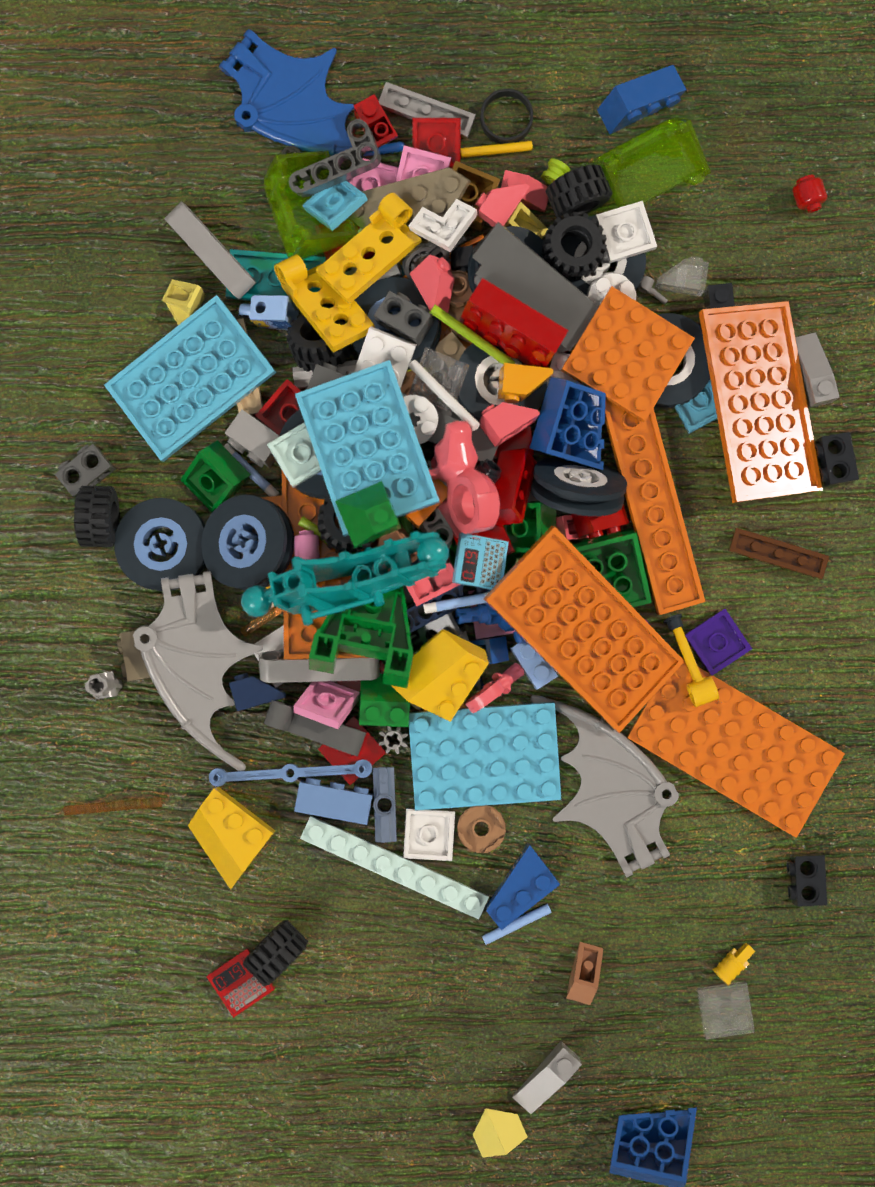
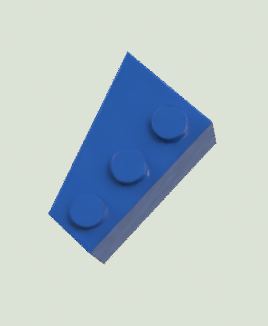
M674 65L615 86L597 111L609 134H612L648 115L656 113L666 106L669 108L680 102V97L687 89Z
M529 843L526 844L505 879L485 906L486 911L501 931L560 885Z

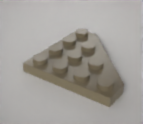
M448 167L365 190L362 192L368 200L347 219L364 229L371 223L369 217L378 210L381 200L390 193H396L412 208L413 214L406 223L408 227L422 207L443 217L456 199L461 200L471 180ZM386 236L382 239V242L388 244L393 240V237ZM419 236V237L422 239V242H421V243H428V242H429V241L426 240L425 238ZM427 256L418 258L414 263L419 265Z

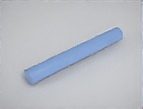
M545 904L517 918L502 931L500 928H497L483 935L482 938L487 945L552 912L548 904Z

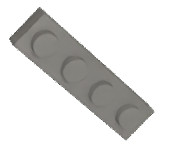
M388 82L385 83L379 99V103L384 110L409 119L461 118V138L466 140L476 115Z

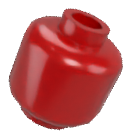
M813 174L798 179L792 189L798 209L807 210L808 213L820 210L822 208L821 204L828 198L822 179L815 177Z

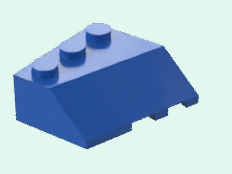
M550 377L529 449L603 470L604 462L601 461V449L604 448V439H601L602 425L605 423L606 393L569 380Z
M688 1108V1110L681 1111L668 1110L652 1114L620 1115L609 1173L668 1187H685L697 1108Z

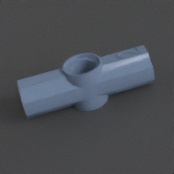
M394 767L373 768L375 842L397 841ZM381 798L389 799L392 804L391 809L382 811L378 807V801Z

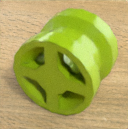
M551 158L547 163L548 168L546 171H543L541 178L550 185L554 180L571 171V169L562 161Z

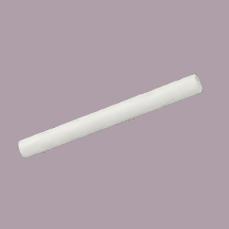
M413 360L409 364V368L462 421H466L472 431L478 429L480 423L416 360Z

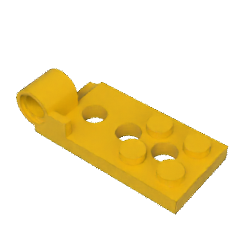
M396 193L386 195L381 200L378 210L369 217L371 223L316 269L318 275L348 304L353 302L422 242V239L410 231L406 225L413 214L412 208ZM386 236L393 237V240L388 244L381 242ZM367 252L375 253L371 259L363 258ZM348 268H357V271L354 274H345V271Z
M297 254L275 264L274 271L281 283L282 289L333 353L365 337L370 327L375 328V324L355 300L348 304L318 275L316 269L322 264L307 271L303 260ZM312 287H318L321 289L318 292L309 291V289ZM325 303L334 305L332 308L322 307ZM342 319L347 321V323L340 325L336 324L335 321Z

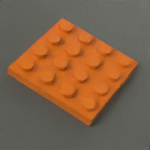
M611 286L560 371L586 387L606 393L608 401L640 421L645 422L695 338Z

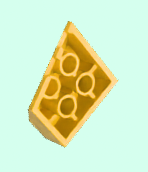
M442 629L421 646V650L413 656L408 688L392 687L408 702L451 722L489 664L485 649Z
M216 787L211 791L188 824L189 829L230 890L276 831L220 787Z

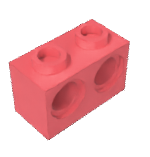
M450 558L446 561V568L440 570L437 576L432 578L426 577L416 581L415 585L406 586L416 606L461 585L452 583L454 566Z

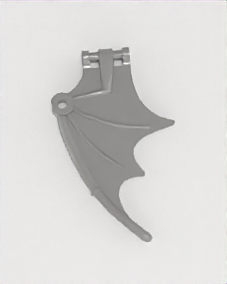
M211 571L203 572V575L196 576L193 574L180 575L178 578L170 580L169 577L161 578L164 595L163 609L153 623L142 625L135 630L133 634L134 646L141 651L144 664L152 682L170 712L181 724V729H185L203 747L238 771H244L246 765L225 751L216 742L210 729V718L218 709L235 705L234 700L223 687L222 678L224 673L234 663L262 651L263 647L244 642L233 635L225 626L217 609ZM205 584L206 591L196 593L195 586ZM180 588L181 595L171 596V589ZM147 634L150 640L143 642L141 635Z
M532 695L530 698L531 703L554 702L555 710L567 716L574 723L579 733L577 746L568 754L563 755L561 760L570 764L579 772L581 785L575 797L553 817V822L576 821L595 829L614 852L626 878L633 875V871L639 868L643 870L655 864V860L670 856L660 836L659 825L666 807L675 804L679 798V793L676 791L674 784L667 782L654 763L622 733L616 732L608 723L604 722L603 718L600 719L579 708L553 699ZM666 789L669 790V797L663 798L662 792ZM655 842L658 848L649 852L646 846ZM633 853L636 859L627 863L625 856Z

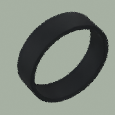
M500 89L490 94L484 101L481 108V127L485 135L493 142L498 144L520 142L531 129L533 108L528 98L521 92L514 89ZM506 96L520 100L526 106L530 116L527 128L519 135L508 138L492 133L486 126L483 116L486 107L493 100Z

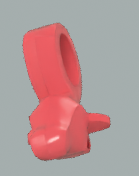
M454 421L446 424L443 438L434 447V457L431 460L432 469L429 470L432 480L440 479L446 483L450 516L453 524L460 532L472 534L493 529L499 517L500 501L498 491L487 475L475 470L478 456L471 440L472 429L466 421Z

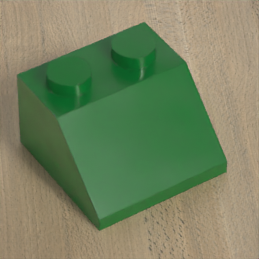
M217 440L199 451L180 480L213 513L220 504L232 498L242 488L251 474Z
M542 502L527 503L523 523L503 525L515 549L513 553H526L551 526L556 527V509Z
M380 674L379 678L374 680L360 681L359 725L409 727L410 702L402 697L391 685L383 684L384 674Z

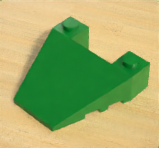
M402 586L384 593L385 604L380 607L375 606L374 602L327 615L320 629L314 634L309 655V670L334 674L338 652L385 660L383 684L408 688L413 662V648L407 618L404 587Z

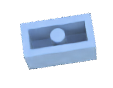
M528 643L516 644L510 648L536 690L558 677L554 669Z

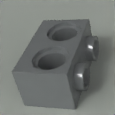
M389 291L374 314L377 324L399 337L417 344V347H419L434 324L428 308L421 304L416 306L410 303V299L399 292L396 295ZM393 308L401 309L398 314H389ZM415 319L422 321L416 327L410 326V323Z
M94 444L82 447L77 452V457L72 461L67 460L58 467L59 471L55 473L56 477L74 498H76L81 486H96L116 470ZM92 457H98V465L94 468H89V460ZM73 472H78L79 480L76 483H70V475Z

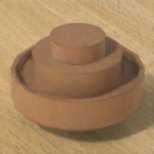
M460 270L451 271L455 279L450 306H465L473 294L468 281V273Z

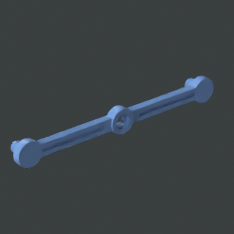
M361 759L355 764L298 768L297 765L290 763L282 769L226 772L222 768H216L210 772L209 781L212 785L219 787L229 781L283 778L286 782H294L299 777L356 774L360 778H365L371 774L372 764L366 759ZM288 769H292L294 771V775L292 777H289L287 775Z

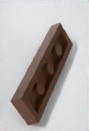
M740 528L734 529L728 552L822 580L830 557Z

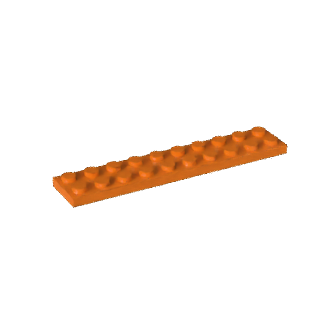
M606 399L605 423L618 471L627 481L625 497L634 531L637 533L642 560L657 615L704 603V594L654 408L647 420L642 422Z

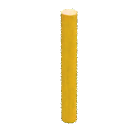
M532 141L461 148V158L532 151Z

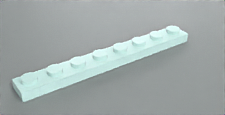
M310 816L300 838L477 919L480 918L489 898L488 895L313 816Z

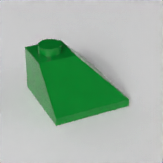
M382 481L335 501L354 548L402 528Z

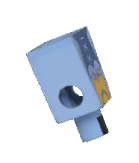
M254 295L251 297V304H240L239 307L240 318H249L250 321L260 328L287 330L288 327H291L290 323L293 320H297L299 315L298 307L288 296Z

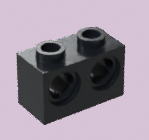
M850 432L823 436L816 440L815 450L820 461L821 468H819L821 482H824V487L853 483L859 480ZM829 443H834L837 446L836 454H832L828 450ZM834 466L841 469V478L834 476L832 472Z
M821 853L790 854V860H787L786 864L787 873L791 875V885H788L789 900H792V903L796 906L827 905L825 855ZM804 861H809V871L802 873L800 870L801 864ZM805 886H810L812 889L811 895L803 898L801 894L802 889Z

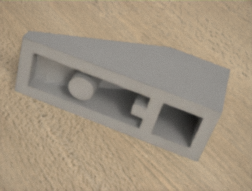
M811 333L795 337L809 408L834 402L839 398L834 374L817 334Z
M560 1041L512 1098L532 1114L582 1065L580 1058Z

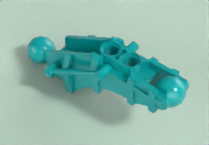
M415 531L411 533V537L395 541L390 538L384 541V545L376 548L367 547L364 549V552L356 554L344 551L339 553V557L310 560L294 557L291 559L292 570L280 575L274 572L268 573L270 588L251 586L246 589L241 597V606L249 616L261 617L270 611L273 603L274 606L291 614H301L303 625L306 626L311 625L313 619L374 602L375 606L380 607L385 604L384 593L404 585L410 587L415 585L416 581L426 577L432 578L437 576L440 570L446 568L449 549L438 533L422 534ZM417 552V558L420 561L417 565H413L410 554ZM352 576V581L345 583V585L317 588L316 582Z

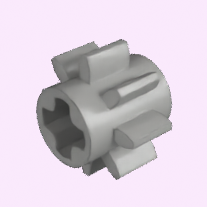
M387 726V733L384 731L379 733L384 737V740L380 741L379 745L385 744L387 754L390 752V749H395V752L399 754V747H407L408 745L403 741V738L407 737L408 733L402 734L400 731L401 727L392 729V726ZM396 733L398 735L397 739L400 742H395L392 745L389 743L390 739L387 736H392Z

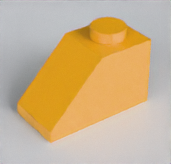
M504 363L499 371L498 399H505L506 403L511 404L523 401L548 381L553 374V369Z

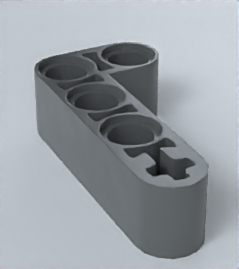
M355 119L349 123L347 134L352 145L351 148L294 172L289 178V186L292 191L300 197H309L376 168L381 162V154L367 123L361 119ZM365 128V134L361 138L354 137L357 129ZM374 151V157L371 160H363L365 152ZM345 160H351L352 165L350 169L341 170V164ZM329 170L328 178L319 180L320 172ZM304 180V188L300 189V181Z
M274 700L271 701L263 724L294 733L354 756L359 755L366 732L341 724L339 729L293 713L294 706Z

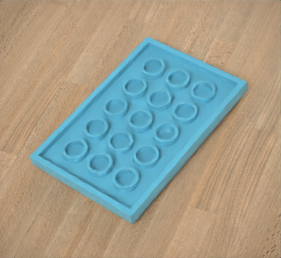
M216 295L104 384V386L160 461L164 462L273 376L276 371L220 297Z
M390 360L295 394L344 536L349 534L335 501L380 481L383 482L397 518L440 503Z
M554 702L488 706L473 714L468 708H460L451 722L429 711L409 712L415 811L561 800Z

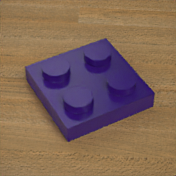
M722 609L685 634L689 645L711 676L752 650L726 609Z

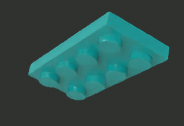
M230 249V253L256 281L255 285L240 300L251 301V297L254 295L288 296L282 289L281 283L275 274L274 265L294 254ZM299 255L307 271L326 261V257ZM312 287L309 289V291L311 292H318L321 290L318 287ZM226 288L227 299L239 300Z

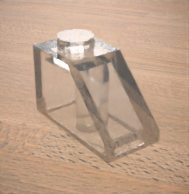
M700 257L684 259L660 276L654 284V289L701 296L705 291L709 262H704Z

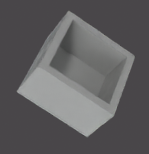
M241 409L225 432L229 438L227 442L241 454L244 451L248 452L247 456L259 467L262 468L266 465L270 468L276 459L267 444L277 439L279 435Z

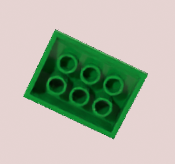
M632 528L590 540L585 539L571 543L632 607L652 603L637 533Z

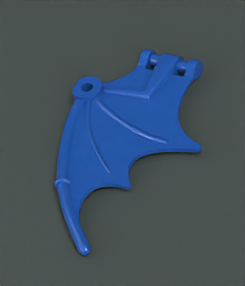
M248 29L244 33V39L241 42H237L229 52L230 56L226 61L223 60L219 65V68L226 75L237 81L241 89L242 104L236 108L234 113L237 126L241 127L245 132L255 131L275 142L315 154L333 156L351 148L352 145L345 129L347 117L354 109L353 104L337 103L327 96L325 90L328 71L337 53L336 48H332L328 52L313 58H294L272 48L252 30ZM252 44L257 46L253 53L248 49ZM237 62L242 65L238 72L233 68ZM245 116H250L248 120H244ZM405 143L384 144L378 149L380 154L401 152ZM367 151L364 156H372L374 151Z

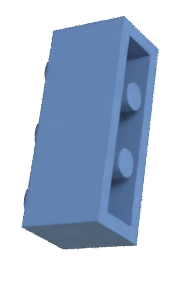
M306 777V781L299 783L294 812L364 825L368 824L373 794L368 793V788L354 786V790L344 789L345 784L330 782V786L320 784L321 780Z

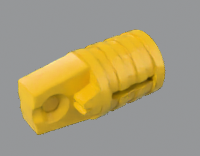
M744 943L738 950L733 948L719 962L718 966L712 970L729 986L730 982L749 965L747 960L755 950L747 943Z

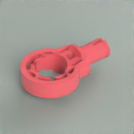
M514 663L502 674L494 673L492 675L493 681L482 686L483 689L468 699L465 705L473 714L497 697H500L502 693L508 694L511 691V684L524 675L523 668L518 663Z

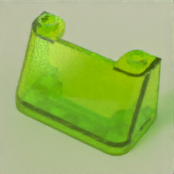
M680 117L663 121L593 160L594 165H601L612 190V198L618 208L643 201L644 204L681 183L697 185L705 180V176L711 174L691 120Z
M329 151L275 155L265 174V193L288 258L297 254L301 259H305L345 245L358 234V227L351 218H347L331 231L306 212L302 206L313 195L305 198L300 197L289 186V178L294 172L330 157ZM329 170L321 171L319 180L327 179ZM304 180L300 181V189L304 188Z

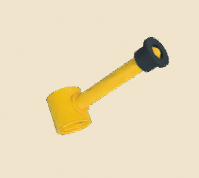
M676 614L665 619L663 622L668 625L670 632L674 633L693 682L687 684L690 699L694 707L718 700V690L712 677L702 678L682 629L684 627L681 620L683 616L682 614Z

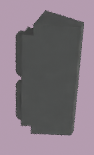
M497 222L472 252V257L481 264L475 271V284L478 286L482 278L569 330L557 352L564 353L566 350L570 352L574 345L577 344L599 306L500 222Z

